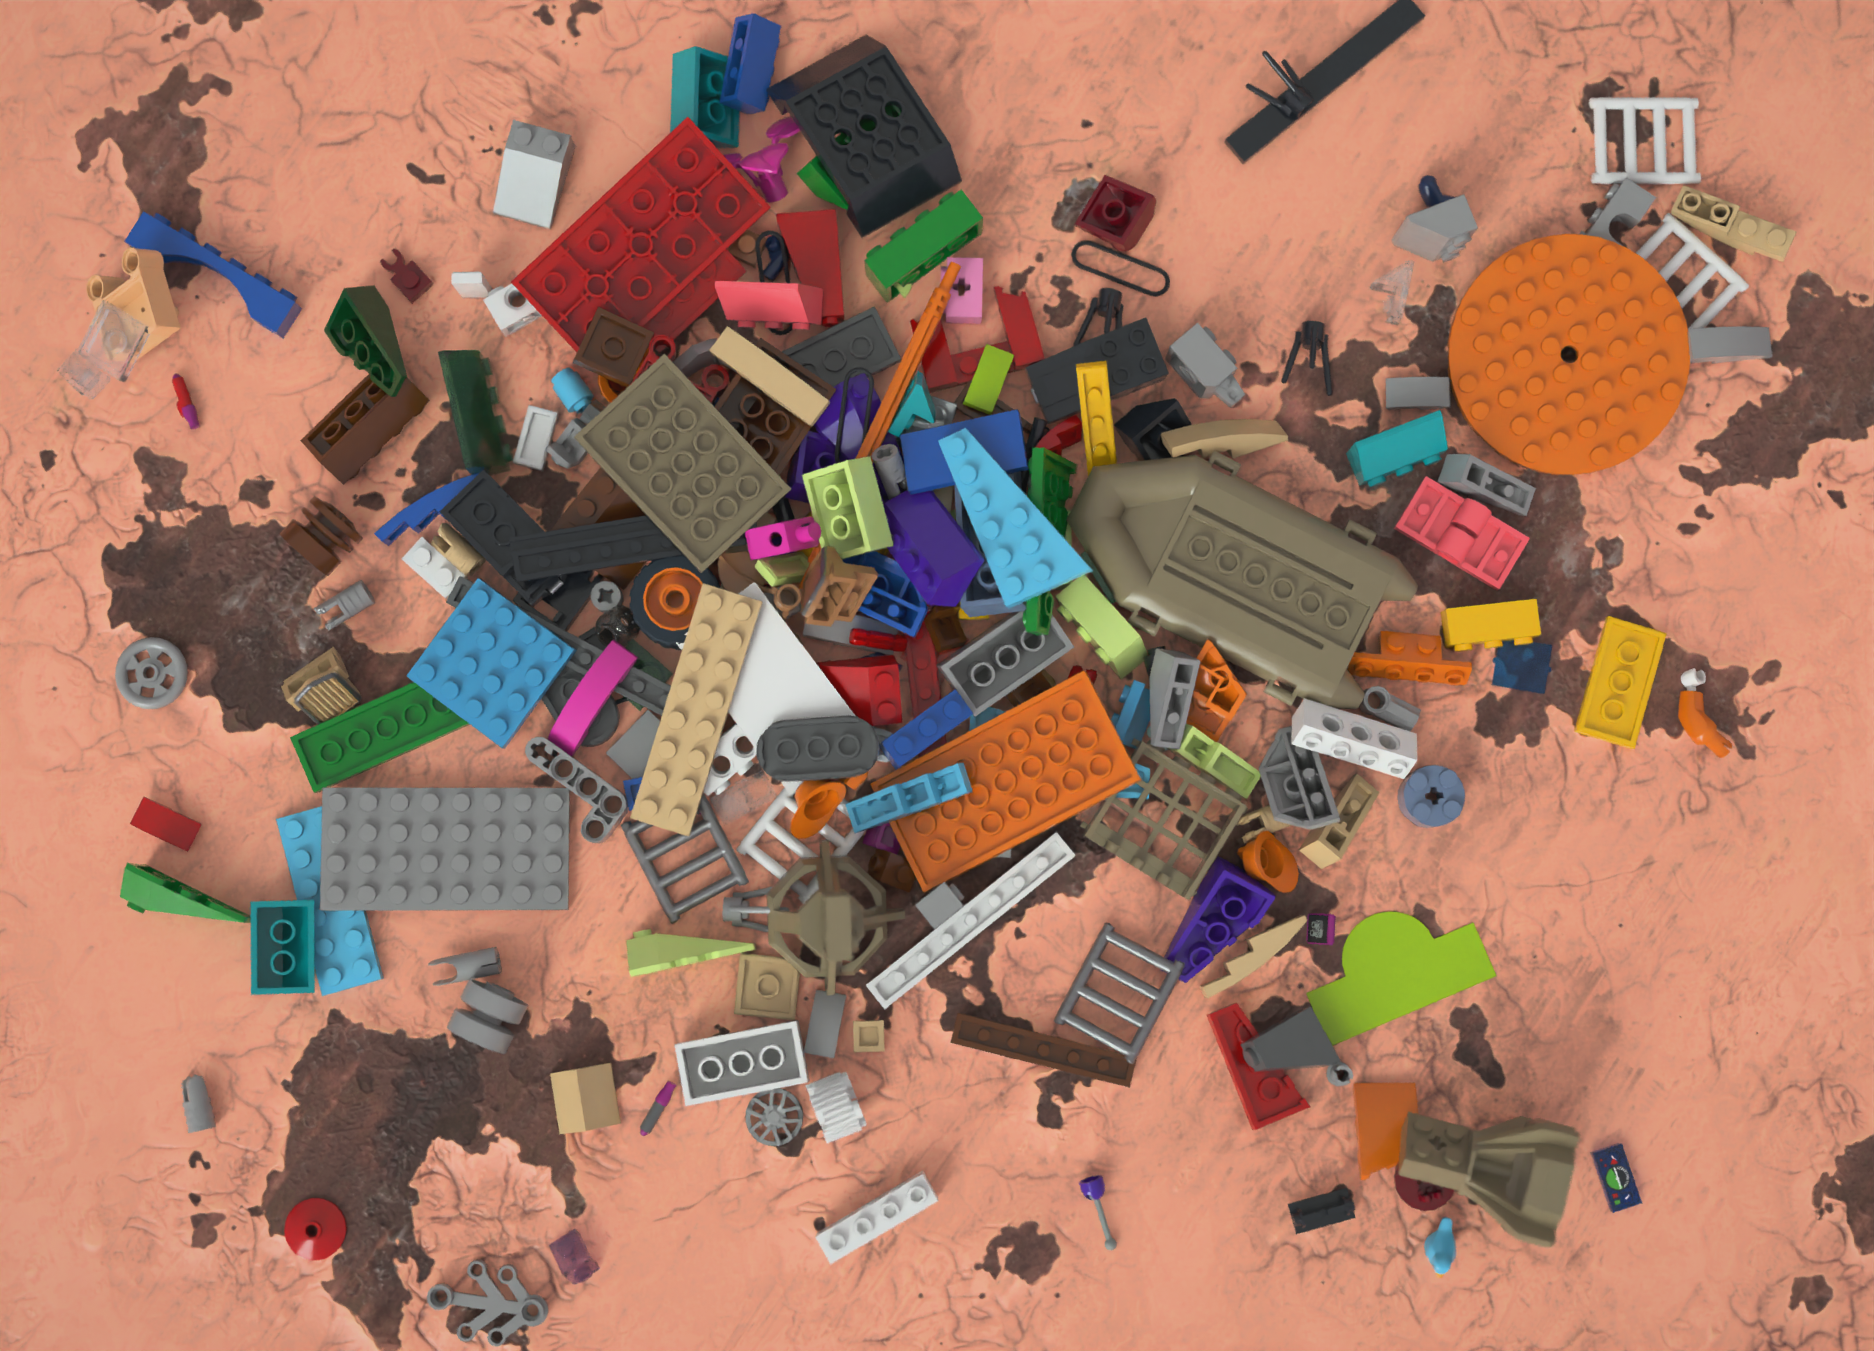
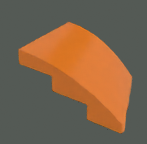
M1207 639L1196 659L1200 660V665L1186 724L1194 726L1217 742L1229 721L1233 719L1247 693L1213 642Z
M1354 1083L1353 1097L1356 1111L1355 1128L1358 1142L1357 1159L1360 1180H1366L1372 1173L1385 1167L1388 1170L1399 1163L1402 1125L1408 1112L1419 1114L1415 1083Z

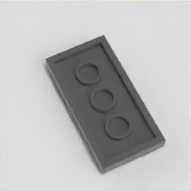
M875 306L782 351L833 387L843 382L846 374L853 368L862 367L867 369L873 376L901 362V357ZM855 372L850 378L862 374V372Z

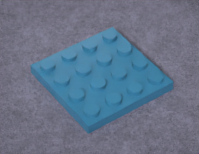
M478 578L412 667L407 677L498 746L505 749L577 650L485 581Z

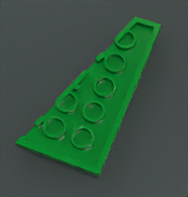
M1044 447L1032 448V457H1030L1028 464L1031 474V487L1028 489L1027 497L1065 539L1068 523L1066 520L1068 511L1065 508V502L1072 498L1073 487L1069 486L1070 474H1076L1077 464ZM1050 590L1027 600L1026 609L1023 612V624L1026 627V632L1035 635H1049L1054 599Z

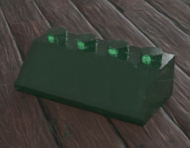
M479 350L439 351L438 355L465 469L471 475L484 469L490 476L511 471L509 462L513 461V454L509 443L504 444L502 433L507 432L503 416L497 414L495 404H499L500 400L496 387H491L489 376L493 375V370L489 358H484Z

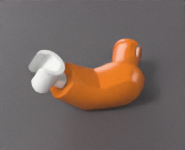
M1695 668L1685 671L1681 675V682L1687 688V691L1680 692L1678 718L1684 730L1695 744L1705 745L1717 757L1723 758L1730 753V750L1724 747V745L1732 749V743L1717 732V725L1704 712L1703 693L1696 691V686L1705 683V673L1703 670L1696 672Z

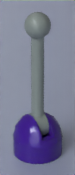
M1095 1175L1085 1178L1079 1182L1081 1192L1085 1198L1094 1201L1106 1238L1105 1248L1114 1250L1117 1243L1111 1237L1100 1201L1105 1192L1103 1176Z

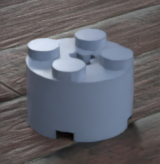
M1429 765L1416 769L1405 777L1398 789L1397 800L1400 811L1413 824L1423 828H1433L1446 825L1460 815L1465 802V791L1461 780L1454 771L1439 765ZM1430 791L1437 796L1433 803L1429 799L1426 800L1425 794L1430 793Z

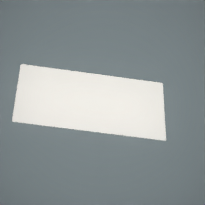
M753 582L741 591L740 595L762 601L763 603L728 713L755 749L760 736L770 725L777 721L847 715L855 716L758 585ZM676 643V644L679 646V648L682 650V649H683V646H684V643H680V644ZM804 781L780 782L788 793L792 794Z

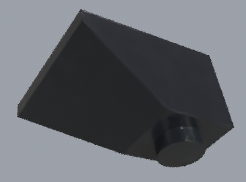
M1173 398L1137 405L1118 420L1114 427L1126 446L1139 461L1172 457L1162 443L1161 433L1192 424L1178 400Z

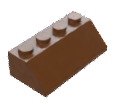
M368 374L300 441L344 485L349 479L354 478L359 473L360 468L368 460L376 457L382 447L392 437L400 434L403 426L414 416L419 415L430 400L407 377L397 396L390 397L371 381L370 374Z

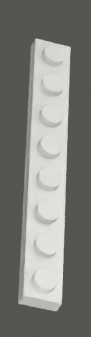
M1057 832L1054 833L866 985L882 1007L886 1009L1076 855Z

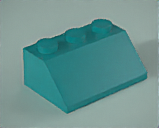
M697 46L673 54L670 132L685 118L689 117L716 148L739 147L740 111L719 103L728 56Z
M1438 410L1355 442L1346 455L1358 485L1362 486L1368 483L1369 488L1384 483L1386 481L1385 476L1396 473L1397 477L1414 471V465L1423 462L1425 466H1429L1442 460L1441 455L1448 450L1442 413Z
M314 900L251 901V995L315 993Z

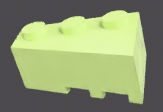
M1086 575L1078 577L1056 595L1059 603L1057 608L1059 614L1067 623L1072 621L1076 625V632L1086 644L1091 643L1096 649L1095 653L1105 665L1108 664L1121 680L1144 662L1143 657L1148 656L1141 636Z

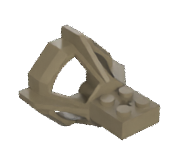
M825 839L819 840L820 857L799 858L768 891L767 907L770 908V913L767 914L768 942L772 948L805 978L825 977L826 994L835 995L836 976L855 975L888 939L887 922L905 919V910L902 908L886 909V890L848 855L830 856L829 841ZM838 870L850 873L862 881L871 892L876 906L864 909L845 889H841ZM816 871L819 890H816L797 910L798 912L780 910L782 900L792 884L802 876ZM876 928L869 947L858 958L853 960V952H858V942L865 936V932ZM781 932L798 935L804 944L821 957L820 967L810 965L795 956L783 940ZM853 960L848 964L842 965V961Z
M1408 1112L1401 1128L1398 1175L1454 1189L1457 1194L1465 1195L1478 1203L1501 1225L1502 1229L1515 1239L1545 1248H1552L1556 1241V1229L1564 1214L1575 1167V1149L1580 1141V1133L1575 1131L1573 1127L1540 1118L1531 1119L1524 1116H1519L1477 1131Z

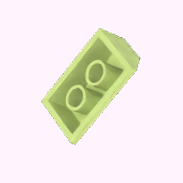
M870 456L847 460L802 475L814 522L818 523L821 528V536L819 538L821 549L825 546L834 547L843 560L894 546Z

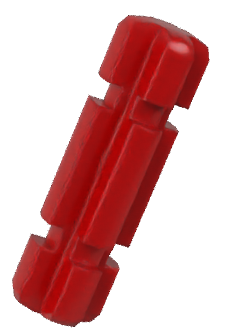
M859 628L851 629L849 642L852 645L888 649L897 652H904L908 641L907 637L903 635H892L891 633L872 630L866 631Z

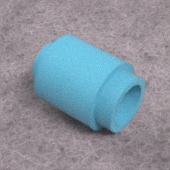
M570 367L558 372L551 380L554 385L553 390L570 413L575 411L577 414L582 413L594 397L579 373L574 372Z

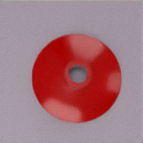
M310 1198L298 1203L288 1214L284 1227L285 1239L290 1249L299 1257L312 1261L322 1260L336 1253L342 1246L347 1231L346 1220L340 1208L333 1202L323 1198ZM310 1225L317 1227L318 1233L316 1236H311L308 1233Z

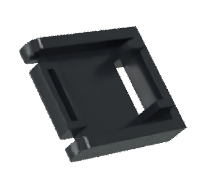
M595 570L568 574L564 579V584L556 592L542 599L558 610L553 621L531 607L519 593L512 601L525 610L568 631L591 599L592 588L597 583L604 581L605 577L599 573L591 583L589 580Z

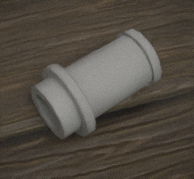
M1339 1062L1327 1068L1326 1077L1331 1084L1343 1086L1349 1084V1080L1353 1079V1072L1345 1063ZM1342 1069L1343 1077L1338 1079L1336 1071Z

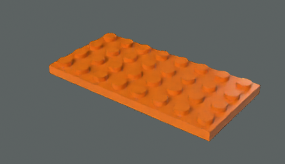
M1084 670L870 785L875 793L924 774L934 773L957 763H964L973 792L889 822L923 893H927L940 886L943 882L946 883L1140 782L1142 779L1091 679Z

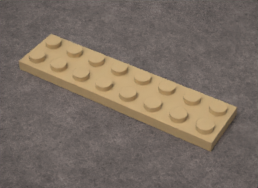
M703 583L632 810L631 819L688 837L690 836L763 603L762 601Z

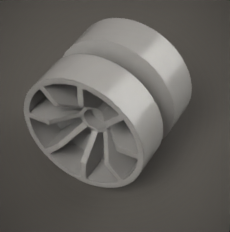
M469 979L460 998L476 1010L471 1012L455 1008L446 1028L474 1044L494 1052L506 1054L514 1034L508 1028L501 1025V1023L504 1021L511 1024H520L528 1004L514 997L515 994L496 984L490 982L485 984Z

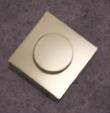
M884 1020L853 1021L854 1052L885 1051Z

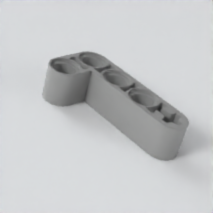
M543 737L532 738L525 747L527 758L593 806L581 824V833L589 842H605L628 813L629 808L626 796L548 739ZM537 746H545L544 750L555 758L551 762L545 757H537L538 752L535 748ZM564 761H570L573 766L572 773L567 777H561L558 772L559 765ZM588 779H594L597 782V790L592 795H586L583 792V784ZM618 796L622 801V807L618 812L610 813L607 809V802L611 797ZM600 821L603 824L604 831L600 837L593 838L589 833L590 824Z

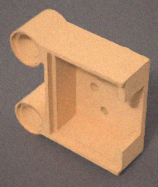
M130 247L124 251L121 263L124 272L131 275V278L125 281L119 277L93 275L88 279L86 285L87 296L93 303L110 361L135 362L181 328L178 320L179 310L173 304L164 274L162 254L156 250Z

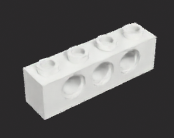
M512 283L506 287L499 286L488 293V297L483 300L505 337L542 317L527 299L520 307L512 306L513 299L516 296L522 295Z
M1305 698L1292 717V745L1405 779L1417 762V733Z
M737 723L721 735L714 759L718 756L728 758L730 768L726 771H718L712 764L704 789V793L707 796L713 792L719 795L731 784L728 781L730 777L736 772L741 776L754 765L751 760L756 756L755 747L748 752L740 751L737 748V739L746 736Z
M921 1171L817 1232L815 1238L829 1263L832 1264L936 1203L938 1196L924 1171Z

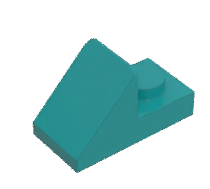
M917 371L888 430L889 433L897 437L900 436L904 428L908 430L911 427L916 415L931 423H935V406L925 377L919 371Z

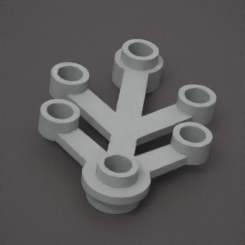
M477 1259L468 1265L467 1272L472 1279H476L487 1296L455 1292L449 1285L444 1283L436 1284L427 1294L428 1304L435 1310H443L450 1304L485 1310L472 1321H466L458 1327L457 1336L461 1341H471L480 1329L502 1313L515 1314L516 1316L502 1327L496 1326L489 1331L487 1335L488 1342L495 1347L501 1346L509 1335L524 1324L531 1327L538 1326L546 1319L548 1315L547 1302L541 1296L530 1295L517 1277L518 1270L514 1265L506 1264L498 1271V1279L501 1283L509 1286L518 1301L505 1299L488 1275L487 1264L483 1260ZM474 1264L482 1266L483 1271L481 1275L473 1273L472 1267ZM504 1269H510L513 1272L512 1279L507 1280L503 1277ZM439 1290L446 1292L447 1299L445 1301H440L437 1298ZM533 1304L538 1307L537 1315L529 1314V1305ZM464 1326L472 1329L470 1337H465L462 1334ZM494 1331L502 1333V1341L496 1342L492 1338Z

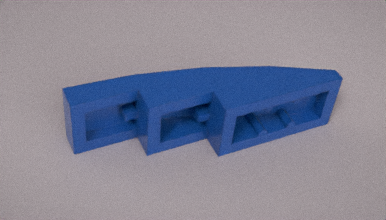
M480 472L455 480L423 496L397 513L374 534L387 546H390L409 527L419 534L441 514L439 511Z

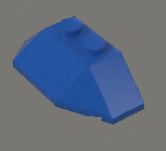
M876 551L843 559L842 561L847 564L874 567L878 574L858 611L912 637H916L928 607L926 601L897 561Z

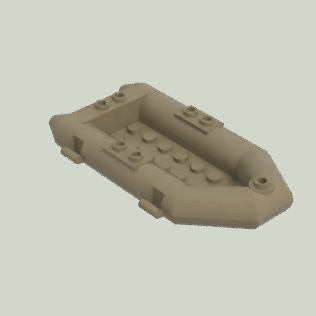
M1213 451L1209 461L1196 455L1093 466L1066 520L1118 605L1132 612L1128 620L1129 624L1154 637L1159 628L1162 627L1200 647H1203L1207 639L1211 640L1223 659L1267 680L1268 683L1263 692L1290 706L1293 704L1296 696L1302 699L1305 698L1337 709H1358L1363 701L1365 692L1347 670V667L1380 601H1411L1418 589L1417 582L1399 558L1372 545L1377 534L1376 532L1350 519L1344 530L1314 516L1236 476L1241 464L1216 451ZM1215 464L1231 472L1230 476L1212 468V465ZM1348 533H1351L1367 542L1363 545L1357 542L1356 540L1348 537ZM1139 610L1157 619L1156 623L1138 615ZM1275 680L1291 687V692L1274 684Z

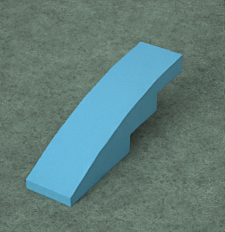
M957 763L902 784L892 785L845 805L854 833H859L971 793L973 790L964 763Z

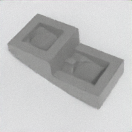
M1386 378V408L1388 410L1451 408L1450 378Z
M816 989L804 1053L829 1058L835 1057L846 1000L845 994L835 993V995H827L826 991Z

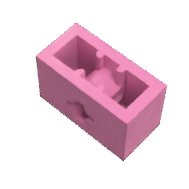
M947 257V267H941V281L950 262L959 264L961 269L949 292L951 297L943 314H946V323L981 324L983 258ZM959 285L964 286V296H958Z

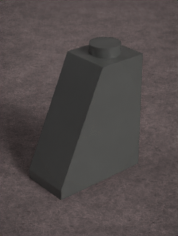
M1311 1006L1294 1012L1240 1044L1244 1050L1243 1057L1246 1063L1255 1072L1326 1067L1341 1061Z

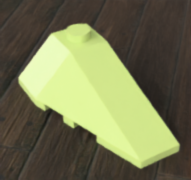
M651 929L633 932L634 938L626 940L630 977L756 950L755 943L660 933L652 934Z

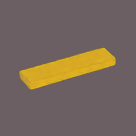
M1107 361L1076 364L1088 476L1093 466L1117 464Z

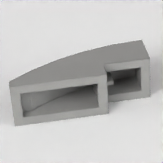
M1734 326L1687 330L1690 363L1712 361L1713 364L1773 357L1768 327Z
M855 615L852 622L835 620L831 627L805 623L803 636L831 642L835 645L893 655L894 651L888 649L884 650L850 644V631L853 628H859L866 631L872 630L896 635L898 634V629L878 620Z

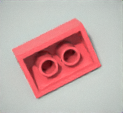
M715 281V289L726 319L738 321L737 327L755 328L756 323H765V328L783 329V324H792V329L810 330V325H821L823 288L797 283Z

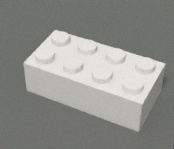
M798 1020L675 1044L685 1106L808 1083L810 1081Z

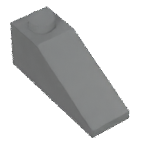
M1447 454L1438 479V483L1460 494L1521 516H1527L1536 490L1533 486L1470 454Z
M1158 648L1155 651L1149 677L1151 745L1155 747L1180 749L1200 665V660L1181 651Z

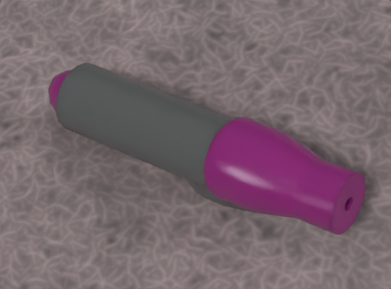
M668 1080L656 1096L652 1107L640 1126L642 1136H646L653 1130L664 1108L671 1099L676 1087L675 1083Z

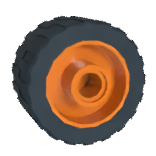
M685 555L652 560L651 563L641 569V572L633 581L634 584L630 590V610L633 613L635 623L650 640L668 649L681 650L676 643H685L687 635L684 634L689 630L703 583L721 588L709 568H706L701 573Z

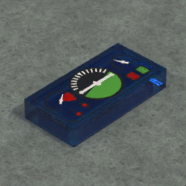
M1617 1143L1590 1152L1610 1212L1614 1213L1641 1204L1642 1201L1623 1145Z

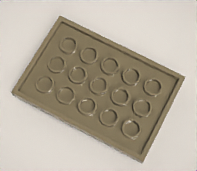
M665 354L574 436V439L701 573L791 490L782 478Z

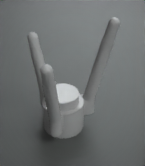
M772 887L744 893L733 892V897H724L723 921L732 922V926L768 932L767 925L744 919H749L750 913L769 914L770 908L750 906L749 900L744 899L767 895ZM780 907V910L789 911V908Z

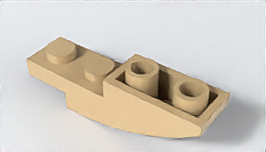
M1683 185L1671 210L1672 215L1696 230L1750 255H1754L1757 252L1778 261H1784L1795 238L1796 231L1739 210V205Z

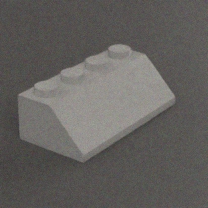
M1024 611L1012 612L936 665L952 689H956L973 712L974 717L1074 648L1053 615L1051 617L1049 635H1035L1025 631L1026 627L1023 624Z

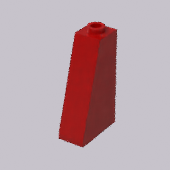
M836 209L776 214L778 228L784 239L799 283L823 288L821 326L833 327L839 324V322H844L845 314Z

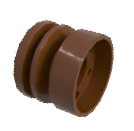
M314 495L310 503L319 512L314 515L307 508L303 507L301 511L309 520V523L305 526L292 519L280 532V536L318 570L329 576L341 563L340 558L333 550L338 546L350 553L353 549L343 539L348 536L358 544L363 537L357 532L354 524L335 506L320 500Z

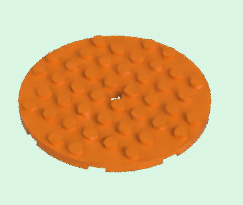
M1560 234L1534 239L1507 251L1493 261L1479 274L1462 297L1453 317L1447 344L1448 376L1451 389L1464 419L1476 435L1480 436L1497 454L1510 462L1533 471L1553 475L1587 474L1604 470L1624 462L1646 448L1658 437L1675 414L1683 397L1690 369L1688 327L1681 305L1666 280L1651 264L1630 249L1613 241L1583 234ZM1564 347H1571L1576 350V359L1573 363H1566L1562 360L1561 351Z

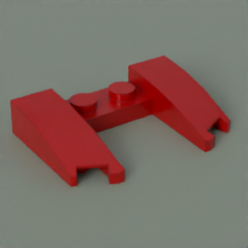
M993 287L1007 341L992 344L991 346L1014 355L1008 373L1023 370L1034 363L1044 360L1045 357L1026 292L1022 291L1021 296L1002 293L1003 287ZM914 319L910 321L913 334L919 321L916 322ZM941 319L920 361L930 393L964 385L969 380L972 381L985 348L981 347L951 355Z

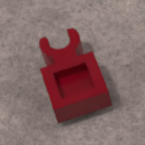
M394 248L392 252L397 257L396 263L390 265L384 259H381L380 263L386 271L396 273L390 279L391 282L413 303L434 283L413 260L405 265L404 256L399 250Z

